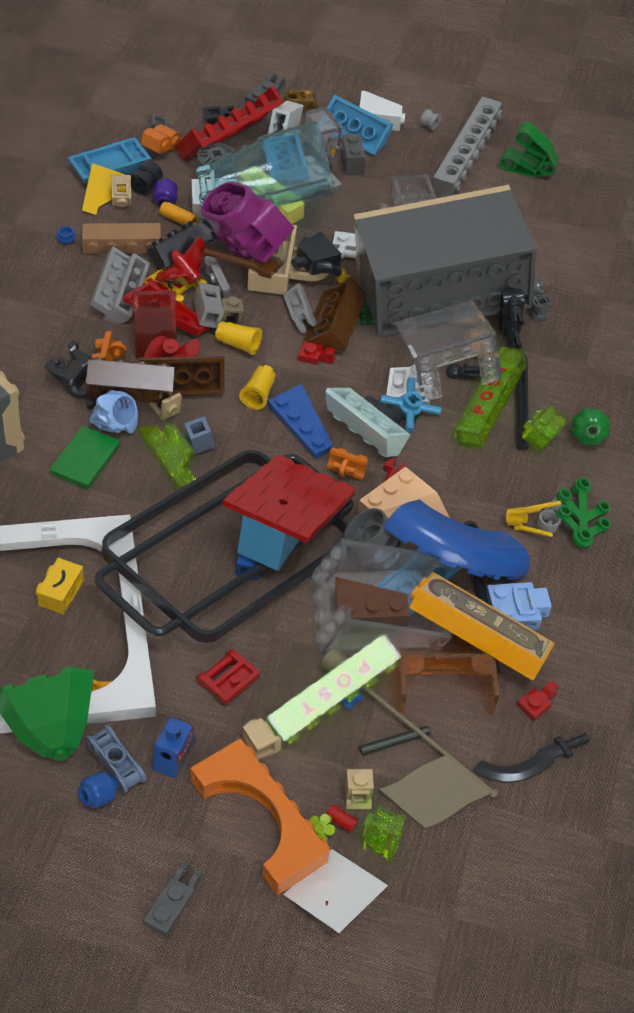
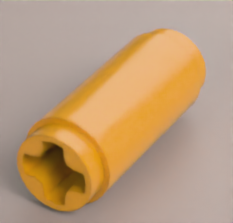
M170 202L162 203L159 210L162 216L181 225L190 220L192 223L198 221V217L194 213Z

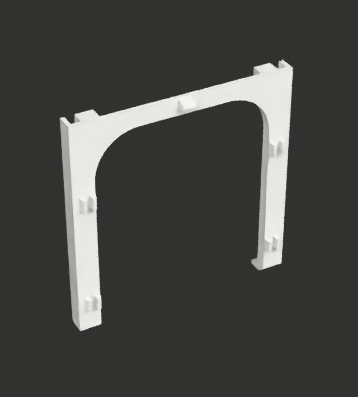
M130 515L2 525L0 526V551L61 545H84L102 552L104 536L130 520L131 517ZM133 532L128 533L109 545V549L118 557L133 549ZM136 558L126 564L138 574ZM118 572L121 597L144 616L141 592ZM124 611L128 646L127 663L121 674L113 682L91 692L87 724L156 717L146 631ZM0 715V734L11 733L12 730Z

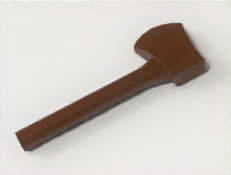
M207 247L203 251V255L253 269L258 272L259 276L269 279L284 264L276 256H271L264 264Z

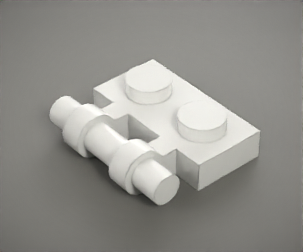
M335 231L333 245L342 253L341 259L347 257L354 258L356 261L355 234Z

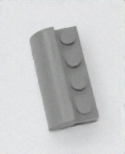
M112 247L108 252L89 305L104 313L103 320L116 324L127 322L132 317L135 307L123 302L124 295L143 285L150 263L135 253L129 257L117 248Z

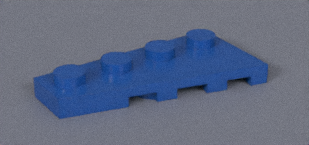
M302 384L267 400V406L314 459L330 452L333 444Z

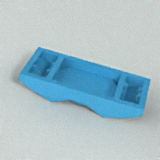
M135 137L68 157L69 163L84 183H88L92 163L119 173L132 174L145 161H151V157Z

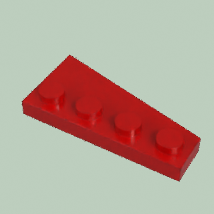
M151 282L124 295L123 302L196 336L210 328L199 325L196 312Z

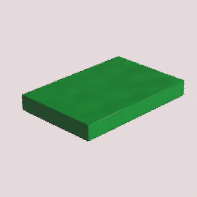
M82 426L49 469L50 475L88 490L120 447V440Z

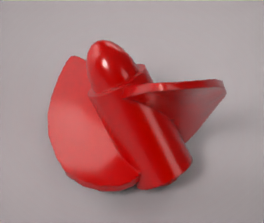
M198 237L185 255L179 251H173L171 256L174 265L157 275L155 279L160 282L184 277L189 284L197 283L201 277L199 269L204 258V240Z
M159 336L151 341L144 358L197 356L200 351V342L195 338L179 348L176 340L168 339L166 336Z

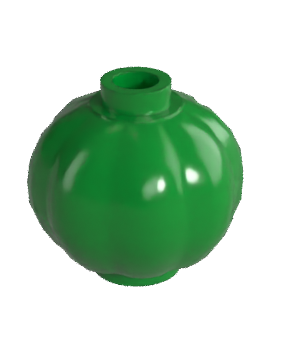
M583 408L572 418L571 433L581 445L598 446L610 434V419L600 408Z

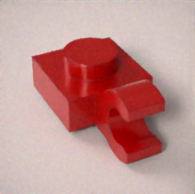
M304 341L298 354V361L318 365L319 361L333 364L335 349L331 347L323 349V345Z
M552 680L541 692L533 688L518 700L517 706L534 722L551 708L552 703L549 700L557 695L556 690L559 686Z

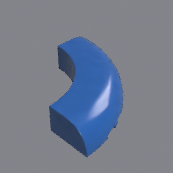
M420 499L401 505L389 517L383 527L405 544L410 541L421 548L420 553L431 557H440L438 562L455 568L456 565L467 568L466 572L480 577L486 575L496 580H499L500 576H507L508 580H518L526 577L530 567V558L527 550L506 531H487L464 525L437 512Z

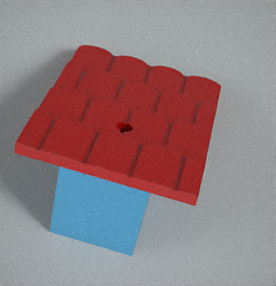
M277 455L267 465H263L252 477H249L240 487L237 486L223 500L222 506L243 515L237 553L279 571L298 541L308 543L355 496L356 490L347 483L336 482L326 474L316 473L308 466L295 464L291 459Z

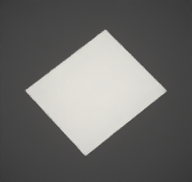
M331 849L328 862L293 885L283 895L340 933L388 885Z

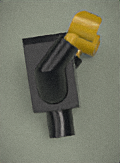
M318 232L310 238L303 237L297 246V257L291 260L295 270L304 267L310 275L330 273L336 276V280L339 283L350 278L347 275V271L340 268L342 253L322 232Z

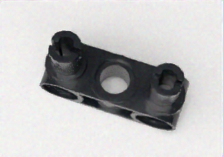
M522 289L502 291L500 296L499 328L500 332L508 338L511 351H515L514 346L516 351L522 348L519 337L522 326L525 324L523 319L524 294Z

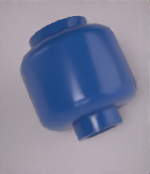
M99 771L82 779L78 788V796L85 806L93 809L100 808L115 799L118 785L113 776L104 771Z

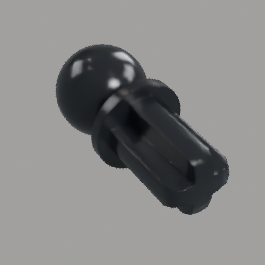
M466 363L463 364L462 368L458 364H451L447 367L446 374L451 379H459L462 376L464 380H467V378L482 377L484 375L483 366H468Z

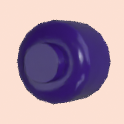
M167 178L158 180L154 185L153 200L160 207L164 202L176 203L178 195L177 184Z

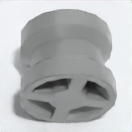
M426 109L421 116L420 125L428 126L430 130L435 131L441 122V115L438 113L434 114L432 110Z

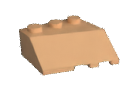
M406 467L360 499L357 513L359 514L371 508H378L389 518L401 505L420 499L432 509L450 518L438 493Z

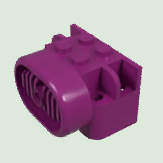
M233 181L225 182L211 191L201 207L202 216L212 226V230L216 233L215 236L226 244L224 247L226 251L231 252L235 256L238 254L242 258H249L264 264L294 230V226L272 202L258 197L248 185Z

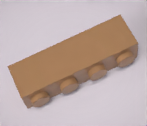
M160 223L82 224L83 254H108L112 247L117 248L124 254L148 253L146 249L153 246L151 242L161 238Z

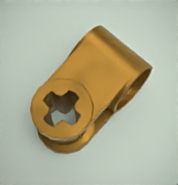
M288 90L285 92L284 102L288 100L304 105L302 113L312 114L318 109L313 91Z

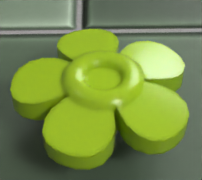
M322 814L320 818L312 816L309 821L314 826V832L319 838H323L327 842V835L332 836L335 833V826L330 824L331 817L328 814Z

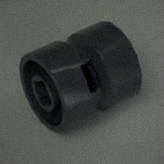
M147 160L131 174L132 190L139 195H146L152 190L155 183L163 178V172L159 165Z

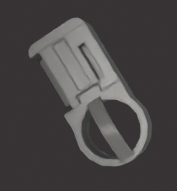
M555 497L551 502L558 501V499ZM561 505L548 507L540 513L537 521V527L540 530L555 533L558 530L562 520L558 518L556 511Z

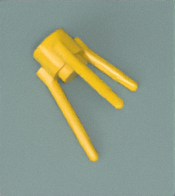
M561 501L528 507L509 508L506 512L507 524L514 526L515 531L523 530L552 537L553 533L523 526V524L527 523L529 513L561 505Z

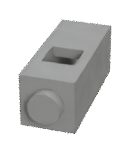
M199 282L193 298L199 325L217 328L224 315L219 288L216 285Z

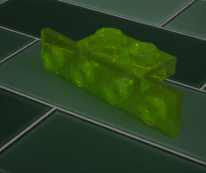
M174 423L167 424L163 433L157 425L140 427L139 433L179 488H183L196 480L189 470V465L195 451Z

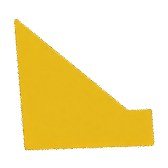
M92 163L82 211L97 215L98 207L112 200V175L125 174ZM117 186V192H126V186Z

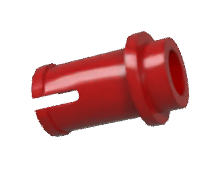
M331 804L326 812L331 817V822L347 830L350 834L359 821L358 818L340 809L339 804L336 806Z

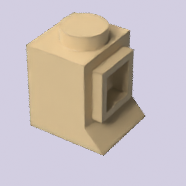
M112 175V206H131V175ZM117 186H126V192H117Z
M262 718L258 720L253 719L243 726L242 739L246 745H250L253 748L258 761L281 751L282 738L275 736L267 721L264 722Z
M347 769L345 780L346 809H371L374 790L372 769Z

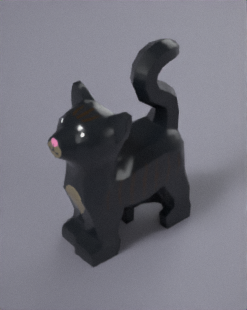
M73 340L67 345L70 351L69 355L73 361L65 366L64 360L61 358L58 359L57 363L51 359L45 365V368L55 379L61 381L76 398H86V390H79L78 387L87 377L88 359H92V357L80 351L78 343ZM88 397L90 401L86 407L88 409L93 408L96 405L97 398Z

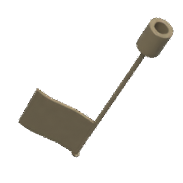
M334 647L324 656L320 666L337 679L342 673H348L352 681L356 682L444 755L420 766L398 782L379 788L382 794L423 829L444 822L471 803L487 796L491 798L497 796V789L493 790L358 679L356 677L358 666L341 651ZM341 677L340 680L343 684L348 682L346 677Z

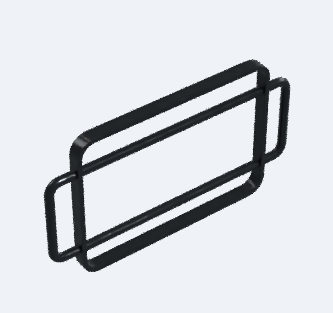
M246 450L108 532L102 541V556L109 564L96 572L94 580L96 586L150 635L164 636L180 627L196 641L209 643L223 637L346 552L351 546L346 540L342 541L212 630L200 629L190 619L268 566L258 562L181 613L126 563L221 505L223 500L248 478L120 557L109 549L108 546L241 464L254 462L263 466L271 461L267 455L260 451ZM294 454L284 455V457L291 459L295 464L308 466L314 472L320 473L300 456ZM352 499L318 533L333 524L345 534L349 522L343 516L352 510ZM299 540L294 549L305 542ZM117 570L165 613L171 621L161 627L152 625L104 581V577Z

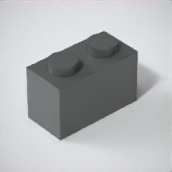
M342 135L341 156L345 174L364 175L366 157L361 135Z

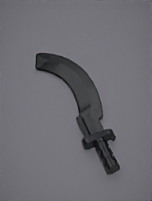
M586 733L565 742L559 736L554 738V743L539 748L535 756L523 763L513 766H497L481 761L474 768V772L485 778L502 782L524 780L547 769L554 763V758L558 756L572 757L573 751L570 750L590 742V739Z

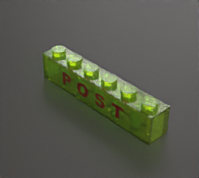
M501 347L498 354H495L493 363L490 368H487L483 381L478 385L477 392L471 397L468 408L464 410L461 421L455 426L454 434L457 436L458 445L477 449L483 448L527 366L524 350Z
M383 634L267 716L265 721H267L275 736L282 738L281 745L286 742L292 744L301 737L300 732L306 727L311 730L321 723L320 717L326 713L331 716L341 708L339 704L345 699L350 702L360 695L359 689L365 685L367 688H370L379 681L377 676L384 671L387 675L398 667L397 662L401 656L385 634Z

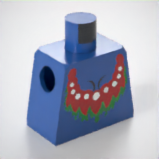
M175 718L168 719L154 746V771L176 779L195 743L192 725Z

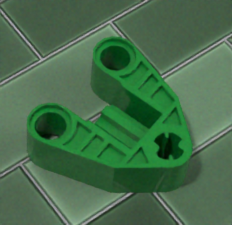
M523 122L518 129L515 140L517 144L526 148L525 152H521L513 147L506 148L500 161V167L505 171L528 177L553 175L559 162V156L552 142L532 123Z

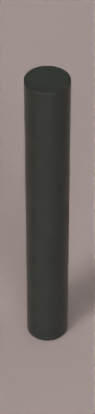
M428 726L419 728L427 736L430 735ZM410 730L359 746V751L361 755H366L421 738V736L414 730Z

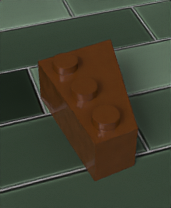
M335 576L338 631L408 627L410 615L407 594Z

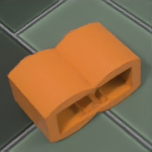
M159 124L154 129L148 128L143 132L141 145L159 154H163L168 150L176 148L175 145L181 140V133L163 124Z

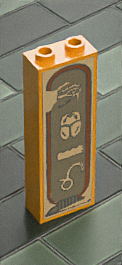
M434 572L428 578L423 577L410 596L413 601L409 608L533 681L555 644Z

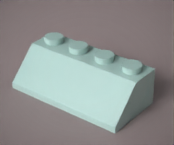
M351 388L326 389L327 409L333 413L335 419L346 423L350 431L361 435L363 441L375 446L378 449V453L382 456H399L410 437L408 432Z

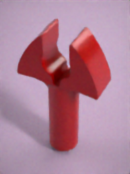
M397 458L385 462L383 470L387 471L388 474L382 483L406 467L405 461L402 462L401 467L394 469Z

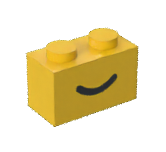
M57 558L54 565L49 566L43 583L40 582L36 588L35 594L37 595L38 606L64 615L84 582L83 566Z

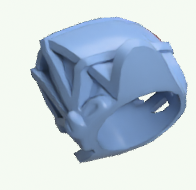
M110 390L97 398L90 422L97 426L100 431L119 433L125 430L128 434H132L138 425L136 402L133 397L125 392Z

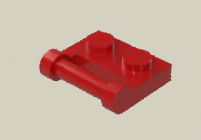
M231 648L225 653V657L209 670L198 674L196 681L202 688H206L226 706L260 678V671L236 650ZM231 663L235 664L223 675H221L217 680H212L216 675H218Z

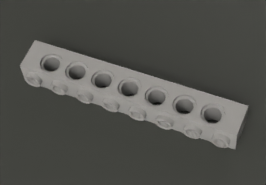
M481 97L434 175L431 192L452 196L455 192L459 191L461 181H465L468 171H471L474 160L478 159L480 150H483L486 140H489L491 130H495L497 120L500 121L502 117V102Z

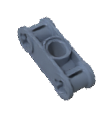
M109 725L103 726V730L95 735L85 737L88 748L97 757L109 775L115 778L121 793L126 794L132 786L146 781L144 771L134 761ZM113 757L120 758V760L118 761H112L110 759Z

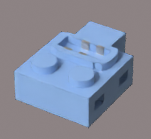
M532 582L487 586L486 596L488 604L528 628L539 630L542 618L549 617L552 606L547 588L534 589Z

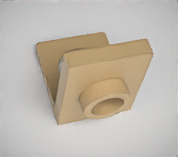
M177 393L163 400L161 409L158 408V403H149V405L160 419L164 421L180 413L182 395Z

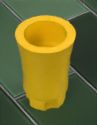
M221 321L218 324L215 338L224 344L241 349L250 355H255L261 344L262 329Z
M268 365L259 366L253 372L247 384L240 390L239 398L246 407L260 410L266 406L268 395L276 376L272 367Z

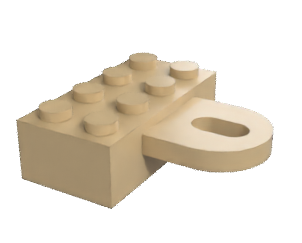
M293 225L294 230L272 255L280 258L284 264L274 273L271 279L259 276L257 271L249 268L248 290L283 295L288 290L289 279L319 281L327 277L329 273L310 275L304 267L298 270L293 268L291 260L297 257V247H295L297 225Z

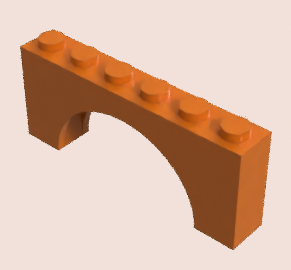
M241 738L190 768V781L204 799L219 793H238L258 801L271 813L277 823L281 840L276 852L263 864L262 876L277 896L328 862L330 848L327 842L316 835L312 823L301 816L297 804L287 798L282 785L272 779L267 766L257 760L253 748L250 745H246Z

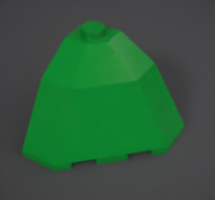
M70 666L61 669V674L48 677L47 674L27 679V684L14 686L12 683L2 686L0 689V715L19 742L43 758L67 761L78 748L87 724L94 670Z

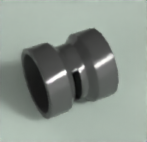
M537 294L533 297V307L530 308L529 312L532 320L543 322L548 319L549 309L552 304L549 296Z

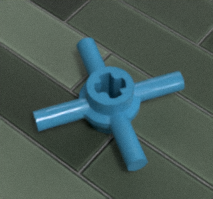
M413 377L407 378V393L403 394L400 398L383 394L379 398L380 403L395 405L401 409L406 418L405 431L409 433L414 431V416L418 415L421 411L437 415L441 413V407L422 403L421 395L415 392V378Z

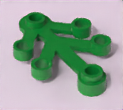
M586 478L577 479L571 486L572 492L578 496V507L570 499L571 492L568 489L561 488L556 494L558 501L564 504L556 511V515L572 530L573 544L582 549L589 547L593 543L595 535L607 532L611 527V522L607 518L602 517L595 526L588 529L587 523L600 515H606L611 507L608 502L602 500L594 509L587 512V494L591 490V483ZM571 513L578 520V524L570 517Z

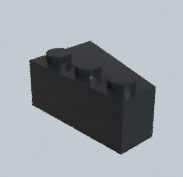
M203 219L192 223L190 220L181 225V230L177 231V229H174L167 233V238L164 240L161 237L151 242L153 246L146 250L156 269L161 270L174 264L171 256L172 252L179 251L185 255L198 237H201L205 244L218 240L209 222Z

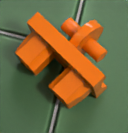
M106 331L104 338L96 339L95 348L98 353L92 354V359L100 357L106 359V361L115 362V360L126 355L127 348L121 341L116 342L113 340L112 331Z
M332 447L326 468L339 472V476L343 478L347 475L363 480L368 459L361 454L354 455L348 453L346 449Z

